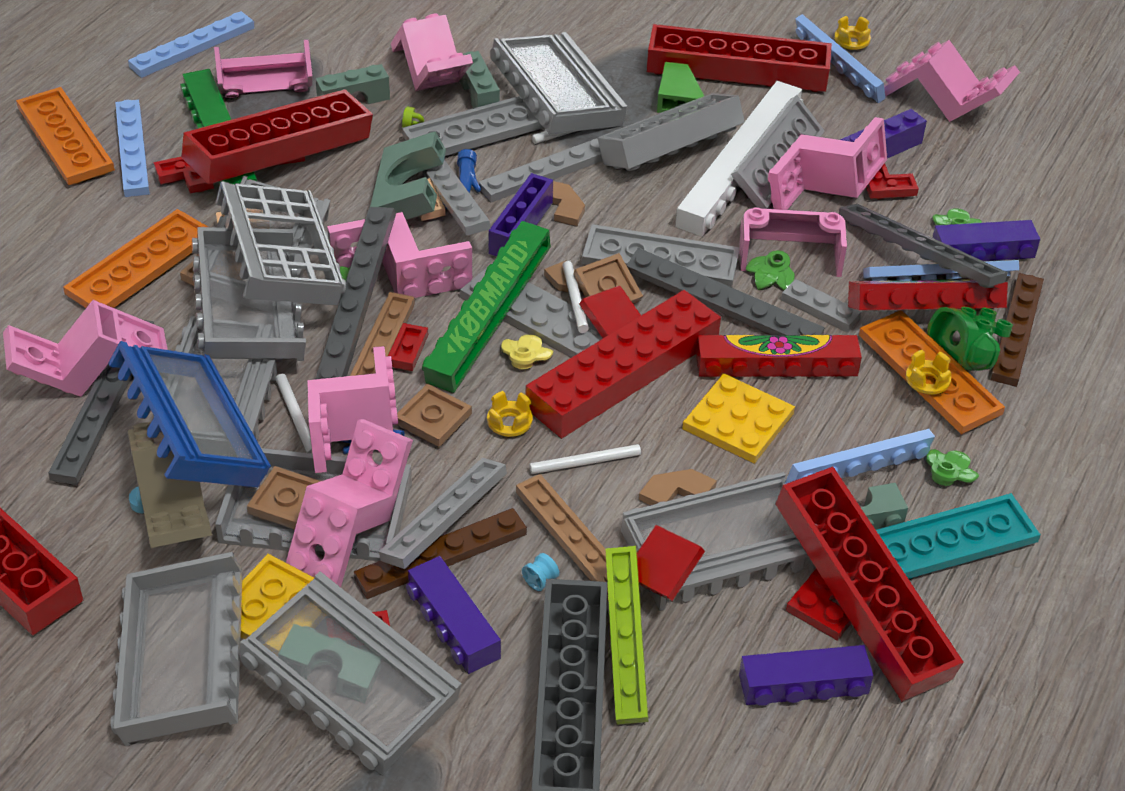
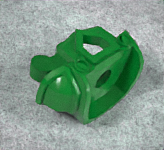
M940 307L928 323L927 334L954 360L961 364L963 368L974 371L991 369L997 362L1000 354L999 343L992 335L995 333L1001 337H1009L1013 324L1002 319H998L995 322L997 312L989 308H982L979 315H976L977 312L969 307H961V310L951 307ZM956 331L960 333V341H953V335Z

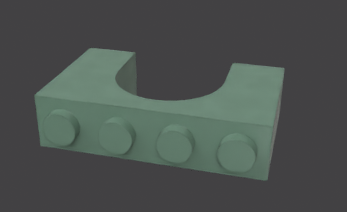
M435 131L384 148L370 207L394 208L396 213L403 212L406 220L434 211L437 194L426 177L405 184L403 182L418 172L443 165L446 148Z

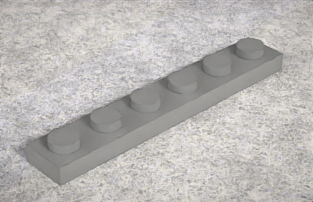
M593 139L479 181L481 192L490 202H494L516 194L531 173L549 179H556L599 163L603 159L598 139Z
M445 160L443 165L422 171L427 179L430 178L440 199L466 236L491 229L489 219Z
M481 458L379 551L380 560L405 569L507 474L506 464Z

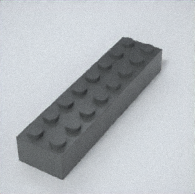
M546 579L532 791H600L607 582Z

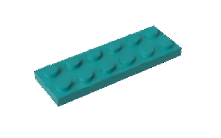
M1012 493L876 530L908 579L1039 542L1041 536Z

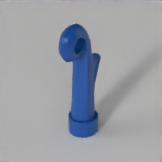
M463 149L458 153L457 158L459 180L469 193L471 185L476 192H480L481 187L475 175L477 154L473 150Z

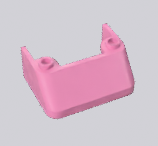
M304 40V53L221 59L219 47H214L218 87L220 94H224L226 98H235L239 94L293 89L295 92L308 91V87L312 86V68L308 40Z
M752 208L744 213L740 225V271H746L750 239L834 244L836 277L842 276L847 240L845 220L838 213Z

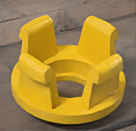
M847 16L838 20V29L834 35L838 45L846 49L858 50L870 44L871 30L868 28L869 21L866 18L860 16L856 26H849ZM851 38L857 39L858 42H851Z
M923 350L914 353L911 357L912 362L906 371L908 384L916 391L924 394H939L947 390L951 383V371L948 370L950 358L946 354L939 352L934 361L925 360V352ZM926 375L935 378V384H926Z
M504 391L492 396V407L487 414V423L493 432L502 436L513 437L529 430L533 421L532 412L529 407L531 401L524 393H519L517 401H507ZM508 416L515 417L513 426L503 425L502 419Z

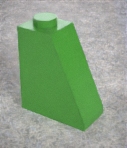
M665 62L658 93L657 113L665 112L704 96L687 64Z

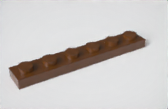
M1023 273L1018 274L1006 321L1013 324L1012 331L1009 337L1001 338L999 345L1000 354L994 365L991 381L1017 387L1044 281L1043 278Z
M511 508L438 537L405 569L380 560L355 570L354 579L366 599H370L409 583L408 570L440 556L449 567L527 535V527L514 508Z

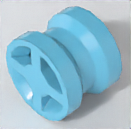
M540 553L535 557L533 563H527L522 568V575L531 588L536 591H542L545 588L546 579H557L560 571L550 556Z

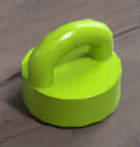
M407 106L403 113L402 128L425 122L424 117L419 113H415L416 109L414 107Z

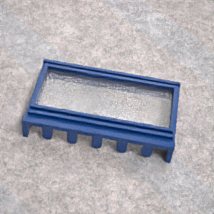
M120 341L108 364L110 367L120 368L118 373L120 381H127L131 373L133 374L135 379L128 390L127 396L129 399L136 400L140 392H142L144 399L137 410L138 418L146 419L150 411L154 415L147 429V436L149 438H156L160 430L164 435L157 449V456L159 458H166L172 450L175 457L165 472V477L167 479L258 488L271 465L210 356L207 354L203 356L145 346L139 348L138 345L128 346L127 342Z

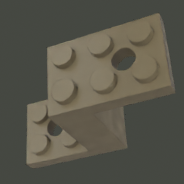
M145 422L134 425L133 429L128 430L151 548L211 536V527L204 506L200 482L167 479L164 474L175 456L172 450L166 458H159L157 456V449L164 438L162 431L160 430L156 438H149L147 436V429L150 423Z

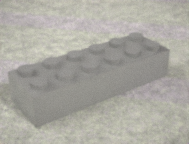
M711 93L597 137L604 165L614 166V169L626 168L627 171H632L640 168V164L644 162L652 163L660 160V156L664 154H676L679 152V148L693 147L698 145V141L702 139L716 138L718 136L717 133L722 131H734L737 129V125L745 123L739 95Z

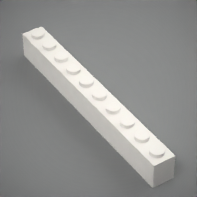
M776 81L745 123H743L678 206L675 227L701 237L708 228L712 229L717 216L724 213L726 204L729 201H733L736 191L741 188L731 173L790 98L797 95L803 102V99H801V88Z

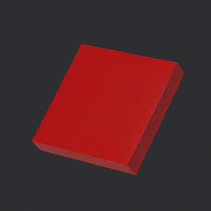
M620 285L583 298L579 303L602 338L641 316Z
M655 525L637 552L639 585L673 601L705 553V550L701 546Z

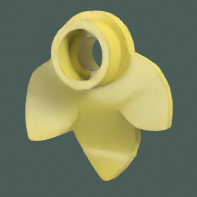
M524 335L518 341L505 339L501 345L502 351L509 355L512 366L518 369L531 368L533 362L547 360L553 355V350L542 347V340L536 335Z

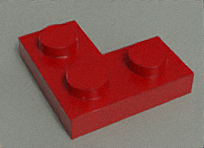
M182 157L153 162L160 184L184 179L190 194L214 189V184H208Z
M885 163L866 186L870 199L917 196L919 190L913 173L889 175Z
M817 569L814 570L786 606V612L837 641L851 625L841 606L832 602L834 595Z

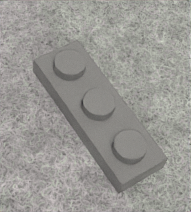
M797 279L782 292V301L847 333L861 319V310L849 308L848 304Z

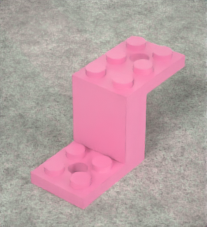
M435 13L426 16L422 20H417V18L407 19L402 23L391 42L393 52L401 50L405 52L415 91L459 82L473 64L471 54L463 55V53L456 52L446 15L439 16Z
M950 40L942 44L939 42L935 43L925 54L923 51L918 53L911 59L912 62L908 63L905 61L896 68L897 71L885 79L887 83L884 85L885 96L918 78L948 121L951 122L1001 95L1020 71L1015 65L1007 70L1003 67L995 72L992 78L985 77L979 81Z
M875 117L854 142L801 134L768 173L773 209L788 210L804 189L858 198L887 161L884 118Z
M403 212L396 213L382 260L394 293L418 298L461 289L472 280V246L469 241L419 251ZM365 219L327 226L328 240L330 246L334 249V257L340 267H351L357 246H350L352 243L359 241ZM451 266L449 270L442 271L444 267Z
M95 300L91 301L58 344L10 325L3 332L7 370L82 397L108 365L120 341L127 342L128 346L138 345L139 348L145 346L168 350L164 328Z
M384 346L373 347L376 374L307 380L309 429L315 473L327 472L326 461L332 460L331 442L352 440L357 420L365 419L393 431V424H398L391 356L385 357Z
M365 419L357 420L343 474L306 487L286 563L314 578L321 571L341 587L356 534L390 521L413 440ZM374 450H378L382 455L381 465L376 464L373 460ZM316 544L321 545L325 551L323 559L316 555Z

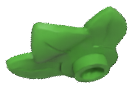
M959 208L950 209L947 215L935 214L932 217L936 225L982 223L980 219L970 218L967 211Z
M776 250L770 252L767 256L755 257L746 266V271L755 273V285L758 290L764 289L775 282L782 290H785L794 281V272L790 268V257L783 251Z
M931 449L926 456V461L932 466L931 477L940 485L950 486L956 480L973 482L979 477L977 472L968 468L971 459L964 452L954 450L943 454L936 449Z

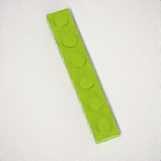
M636 546L606 548L616 723L619 725L649 722Z

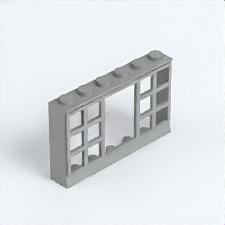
M221 181L216 205L221 206V214L228 215L226 230H232L230 245L238 246L235 261L242 263L240 278L248 279L243 294L244 299L338 305L341 295L345 293L346 282L342 279L340 265L335 260L334 249L330 246L328 232L324 229L323 218L318 213L317 202L314 201L311 190L307 192L304 190L245 184L232 185ZM246 208L263 210V213L247 212ZM270 211L287 212L288 216L273 215ZM294 213H301L304 217H295ZM249 219L307 224L315 249L257 244ZM259 250L276 252L279 261L261 259ZM284 253L301 254L304 263L286 261ZM308 255H318L320 264L311 263ZM264 266L281 267L284 276L266 275ZM289 268L306 269L309 278L291 277ZM313 270L323 271L326 280L316 279Z

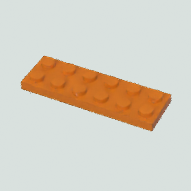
M62 87L16 100L19 111L68 186L115 171L113 161Z
M176 209L63 287L64 293L85 308L88 307L92 300L114 308L191 254L192 238H197L198 227L208 226Z
M902 310L860 327L859 336L906 382L907 368L912 362V355L917 351L923 350L925 352V360L934 361L939 352L946 354L950 358L948 370L951 371V383L948 389L939 394L918 393L960 434L1003 415L1005 406ZM926 375V384H935L936 379Z

